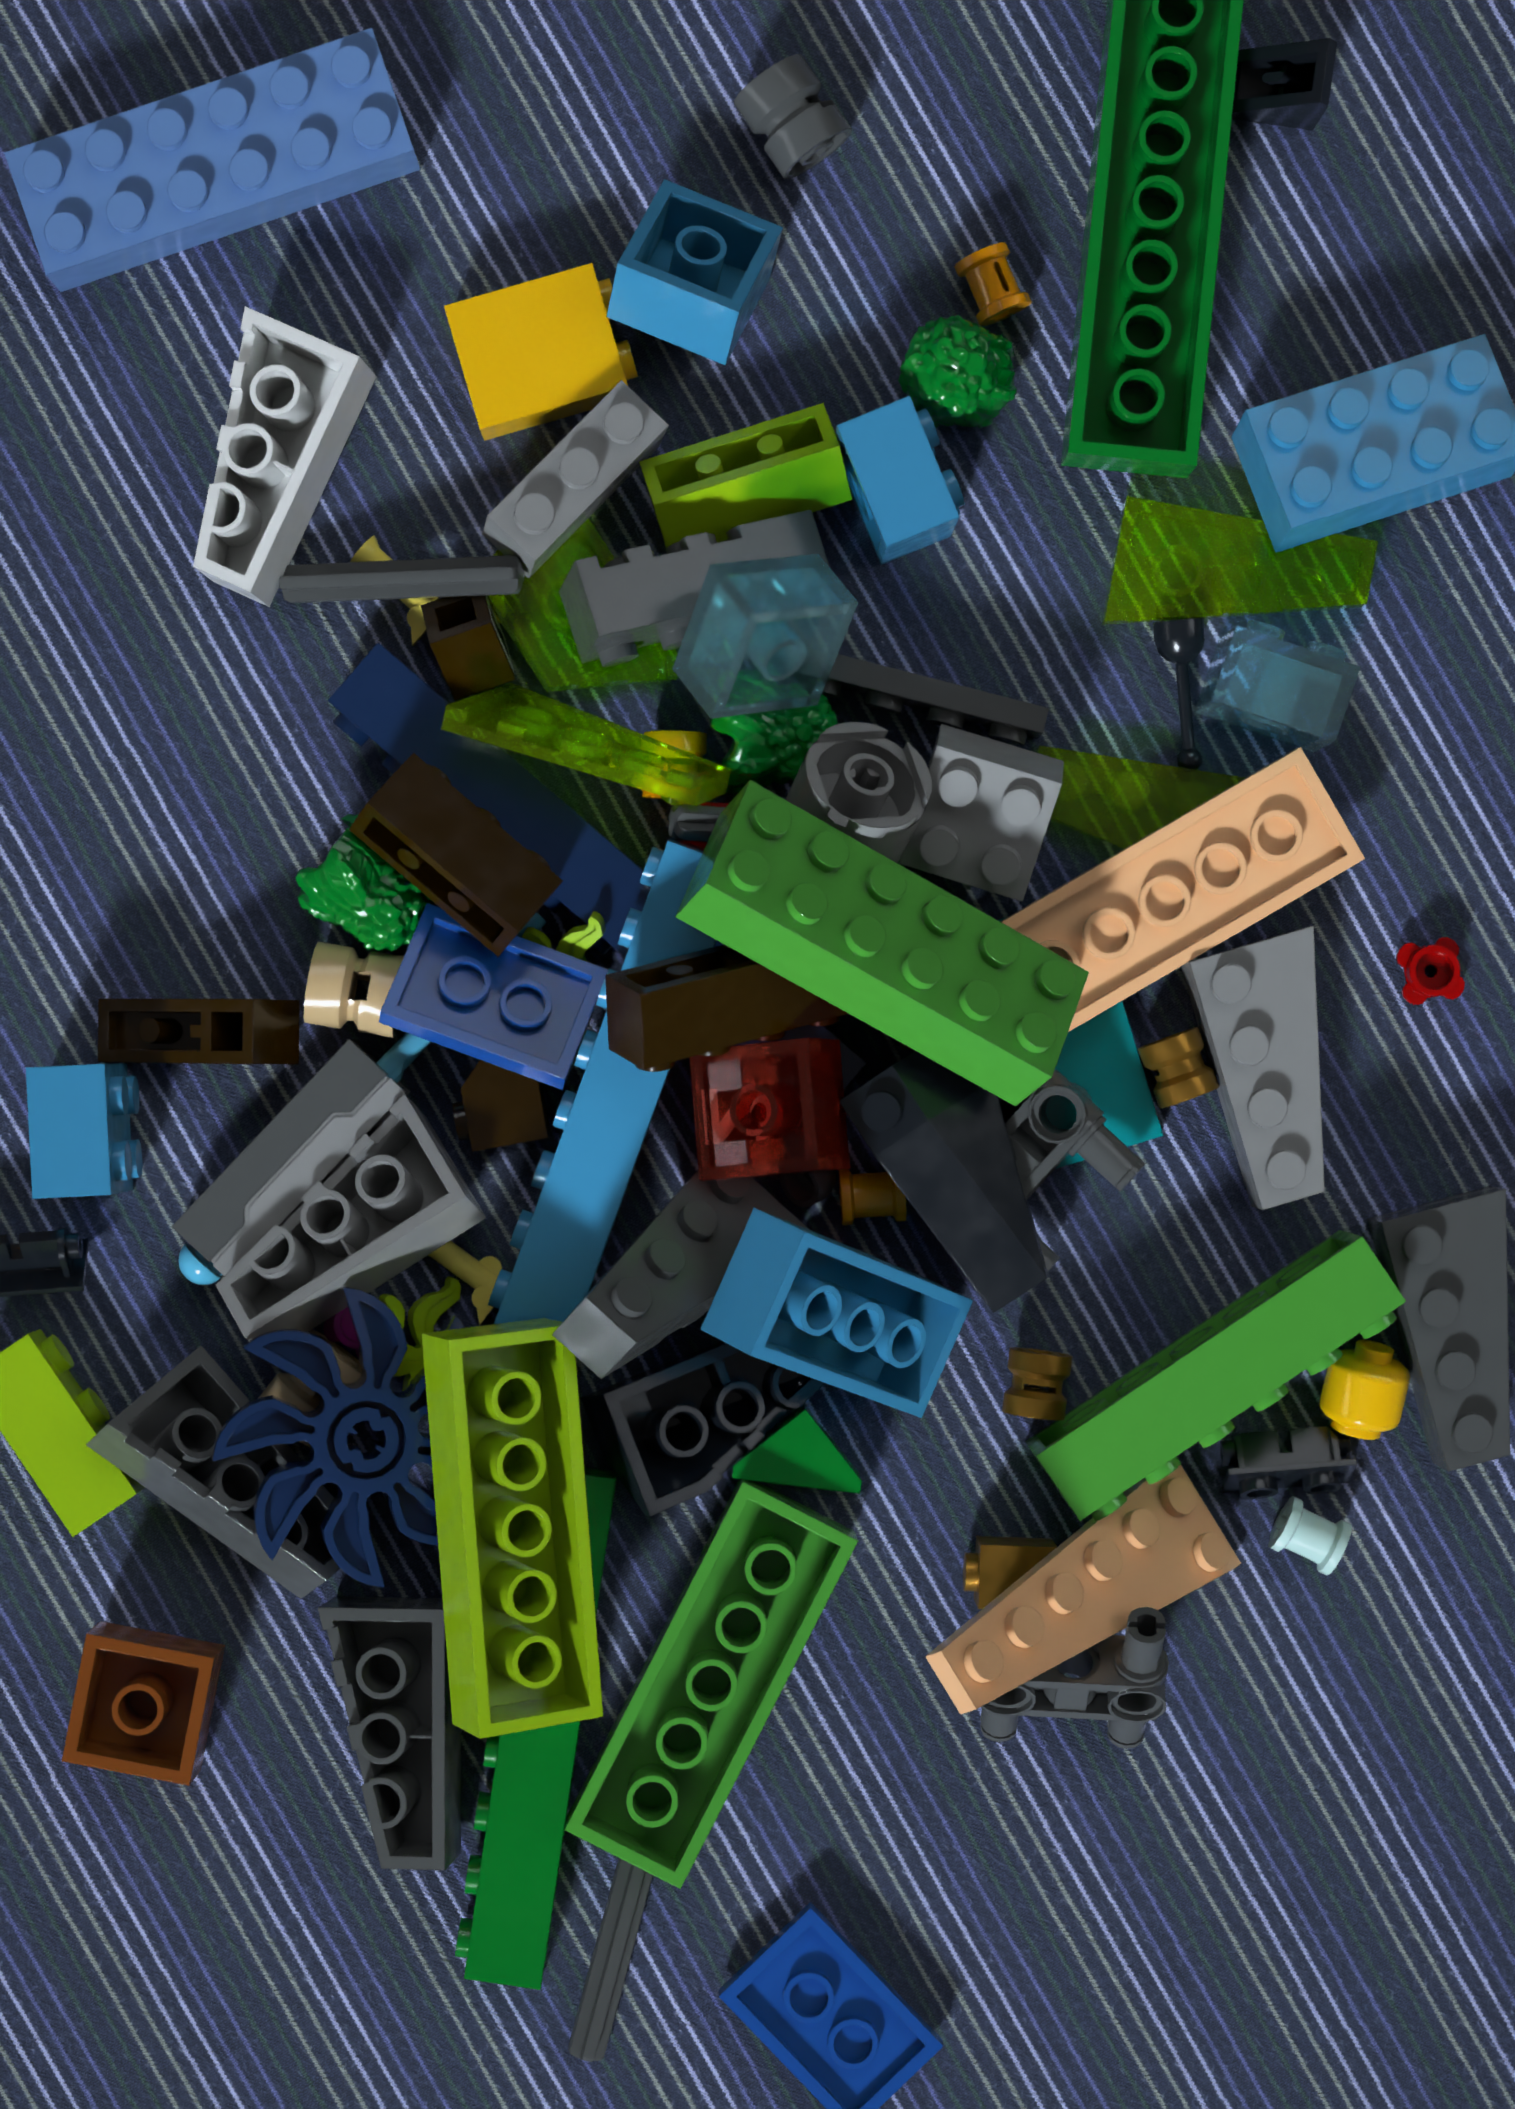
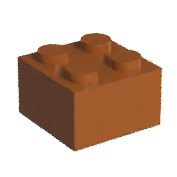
M100 1621L86 1633L62 1762L190 1786L202 1768L225 1645Z

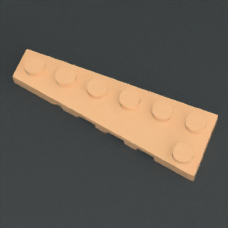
M1182 1465L1158 1482L1148 1484L1144 1478L1123 1493L1127 1501L1121 1507L1100 1520L1095 1521L1093 1518L925 1656L960 1714L984 1706L1127 1628L1128 1616L1131 1611L1142 1607L1160 1610L1241 1564Z

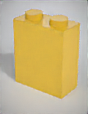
M593 263L444 305L484 441L592 410L621 380L628 386L627 380L638 377L628 340L615 342L609 322L610 318L606 317L612 292L610 278L597 281Z

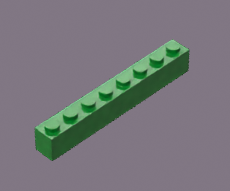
M584 1467L595 1614L597 1616L617 1475L614 1471ZM581 1721L487 1738L483 1767L495 1768L491 1793L479 1792L474 1830L485 1831L482 1856L470 1854L464 1893L476 1895L473 1919L461 1917L455 1957L467 1958L464 1979L541 1990Z

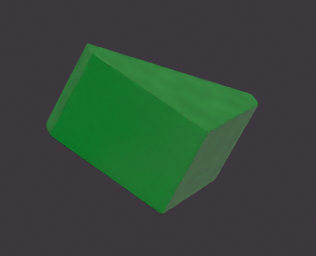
M805 1404L801 1405L773 1427L756 1448L751 1452H746L732 1467L733 1479L860 1494L862 1481L858 1471Z

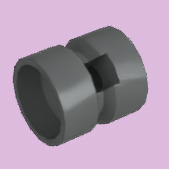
M801 54L789 56L763 71L749 82L734 100L735 107L753 134L767 135L768 138L764 145V150L784 179L799 176L816 166L836 151L852 133V128L833 100L820 101L818 98L821 82Z

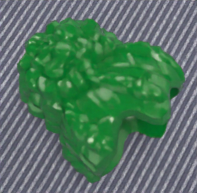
M959 315L949 318L939 317L936 321L929 320L925 322V326H918L916 333L912 336L905 359L901 363V374L899 375L898 382L902 391L908 396L910 395L916 412L927 409L935 428H938L940 425L988 427L992 424L993 418L1000 414V410L1009 401L1014 400L1017 394V387L1014 385L1015 372L1013 371L1014 366L1012 358L1015 356L1012 342L1002 335L991 333L982 326H978L977 323H971V321L963 319Z
M738 675L725 678L722 681L721 688L724 698L710 713L711 727L717 732L729 735L734 739L729 751L722 759L724 782L722 787L725 793H739L750 780L762 787L769 786L772 782L781 785L786 784L790 780L794 782L809 748L818 740L821 733L829 727L838 724L837 717L834 711L831 710L826 696L823 694L816 695L812 691H804L803 689L788 688L776 691L773 687L769 686L765 679H759L755 675Z
M347 814L340 819L349 827L330 848L325 861L318 868L307 867L297 872L295 878L297 884L302 889L298 895L299 904L315 918H319L334 926H342L344 931L352 934L358 943H363V947L367 950L393 952L402 945L409 946L426 904L434 905V902L349 830L359 814Z

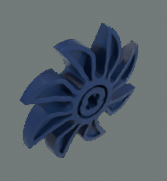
M343 1287L359 1344V1363L362 1367L360 1378L353 1383L342 1382L340 1378L341 1372L332 1346L312 1333L297 1329H279L256 1336L247 1342L243 1348L299 1378L312 1391L318 1392L320 1394L319 1405L315 1410L304 1412L296 1405L274 1395L261 1397L247 1403L238 1409L220 1430L215 1442L212 1459L217 1461L275 1444H293L297 1441L308 1442L310 1444V1452L305 1459L293 1461L270 1470L257 1492L254 1505V1522L256 1533L263 1549L273 1561L302 1509L316 1495L318 1488L325 1483H334L338 1485V1493L331 1501L321 1523L326 1547L336 1564L347 1575L367 1585L385 1587L369 1531V1512L366 1508V1501L372 1493L382 1491L387 1494V1503L393 1520L401 1533L421 1543L438 1545L435 1498L428 1495L416 1483L408 1479V1473L414 1464L424 1462L432 1468L429 1433H421L418 1429L420 1418L428 1413L425 1371L423 1367L411 1380L406 1390L402 1392H393L391 1390L390 1381L397 1373L407 1351L406 1338L401 1324L394 1313L373 1295L359 1289ZM454 1315L445 1330L464 1328V1326ZM361 1421H366L372 1430L380 1431L379 1442L372 1439L371 1443L375 1447L366 1453H362L355 1443H347L348 1433L356 1435L357 1431L353 1426Z

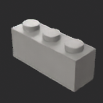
M621 380L487 515L482 535L503 555L519 557L524 575L529 579L640 466L639 462L646 460L660 446L669 425Z

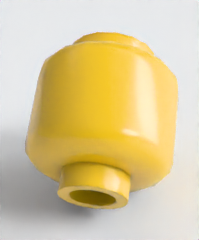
M1358 1340L1355 1349L1341 1350L1343 1353L1342 1357L1327 1368L1320 1397V1408L1327 1417L1332 1419L1330 1426L1339 1433L1358 1439L1375 1440L1380 1438L1381 1432L1392 1430L1400 1423L1410 1383V1372L1401 1362L1393 1358V1348L1375 1341Z

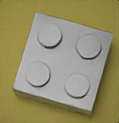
M941 724L928 764L932 780V792L926 809L900 858L899 864L1023 901L1062 786L1064 761Z

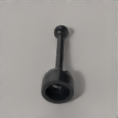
M1204 618L1153 622L1154 642L1158 653L1165 660L1176 666L1182 750L1177 756V764L1182 771L1192 773L1201 767L1202 755L1195 749L1188 663L1194 660L1204 647Z

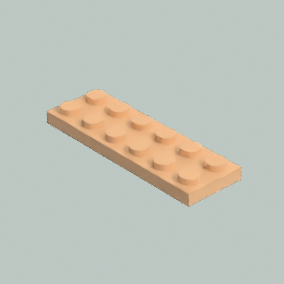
M1298 747L1000 922L1089 972L1069 1031L1361 862L1365 857L1303 749Z

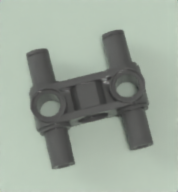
M1057 1069L1054 1071L1052 1078L1017 1105L1019 1109L1005 1123L1008 1137L1012 1139L1017 1158L1015 1163L1026 1201L1068 1154L1074 1157L1078 1153L1119 1191H1122L1146 1164L1104 1126V1123L1107 1121L1103 1116L1104 1112L1092 1102L1088 1092L1078 1084L1070 1082ZM1052 1096H1065L1075 1105L1077 1116L1072 1128L1059 1129L1048 1120L1046 1107ZM1039 1239L1048 1272L1060 1257Z
M1137 1608L1131 1611L1128 1616L1125 1636L1112 1635L982 1706L980 1718L982 1734L991 1741H1008L1016 1734L1019 1716L1108 1720L1107 1734L1112 1744L1125 1749L1135 1748L1140 1745L1144 1739L1147 1721L1157 1719L1166 1710L1165 1680L1169 1661L1166 1652L1163 1650L1166 1635L1165 1617L1161 1612L1153 1608ZM1070 1673L1077 1675L1080 1678H1071L1063 1674Z

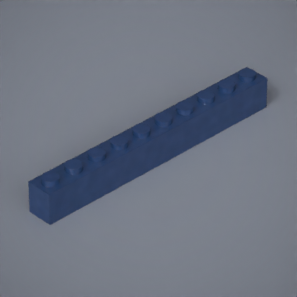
M378 642L328 699V702L340 711L339 715L333 720V723L361 747L369 738L382 747L389 755L381 764L392 774L413 753L426 764L433 765L443 771L454 788L475 806L484 808L492 813L499 821L503 830L524 848L541 855L549 864L551 871L563 880L544 905L556 914L564 904L583 921L579 926L588 924V919L593 911L600 913L604 918L606 930L603 936L592 946L603 956L611 947H614L626 958L629 948L618 945L620 934L630 908L642 911L651 888L640 883L643 870ZM716 941L715 947L723 945V943ZM812 1025L787 1030L785 1036L777 1040H750L732 1045L729 1052L720 1055L748 1081L756 1072H759L773 1084L776 1089L771 1095L775 1099L777 1106L796 1122L805 1113L814 1121H817L866 1064L865 1061L824 1026Z

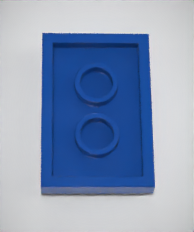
M427 903L382 1006L379 1023L563 1090L596 1008V1002L608 969L518 936L497 957L444 910Z
M811 1902L719 1989V1998L826 2109H879L943 2047L942 2038Z

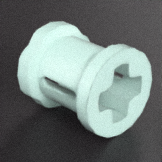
M1292 1496L1281 1509L1274 1523L1268 1546L1277 1552L1285 1548L1317 1564V1571L1327 1576L1336 1568L1346 1550L1352 1532V1525L1342 1519L1334 1523L1303 1508V1501Z

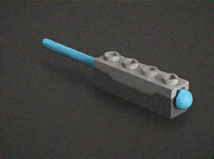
M536 913L517 936L522 938L527 927H534L540 930L547 922ZM405 1032L377 1060L356 1039H349L171 1226L189 1243H185L179 1253L178 1263L183 1276L188 1281L197 1285H209L217 1282L275 1224L282 1226L304 1203L301 1197L318 1180L323 1184L350 1157L347 1151L365 1133L370 1136L391 1115L388 1110L404 1093L408 1095L411 1092L400 1080L404 1070L431 1042Z

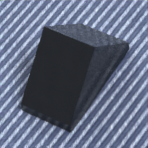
M1331 38L1239 50L1232 119L1313 130L1329 104L1337 42Z

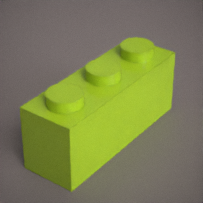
M824 403L639 462L666 548L686 536L704 532L715 534L717 543L728 540L727 531L738 525L806 510L815 512L852 500L840 445Z
M38 1329L28 1333L0 1352V1431L71 1536L74 1537L145 1487L86 1445L106 1426L105 1422L110 1419V1414L95 1391L89 1387L83 1391L69 1371L74 1366V1361L64 1344L55 1335L52 1334L47 1338L43 1331Z

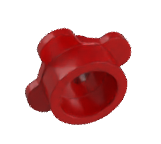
M1441 937L1433 945L1419 947L1415 943H1406L1399 948L1396 954V961L1403 967L1406 982L1401 992L1403 998L1408 1003L1420 1005L1427 998L1443 996L1451 1000L1456 999L1462 994L1465 982L1460 977V964L1457 959L1459 946L1454 940L1448 937ZM1428 965H1433L1436 968V974L1433 977H1428L1425 974V968Z

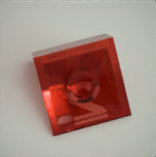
M800 1038L731 1046L729 1052L718 1056L696 1055L690 1057L699 1181L784 1176L850 1169L846 1111L839 1102L844 1098L840 1040Z

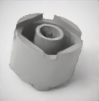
M847 722L831 726L820 734L818 740L807 751L786 800L898 863L926 809L932 792V780L927 764L919 752L908 742H906L904 748L885 738L889 730L877 725L863 722Z

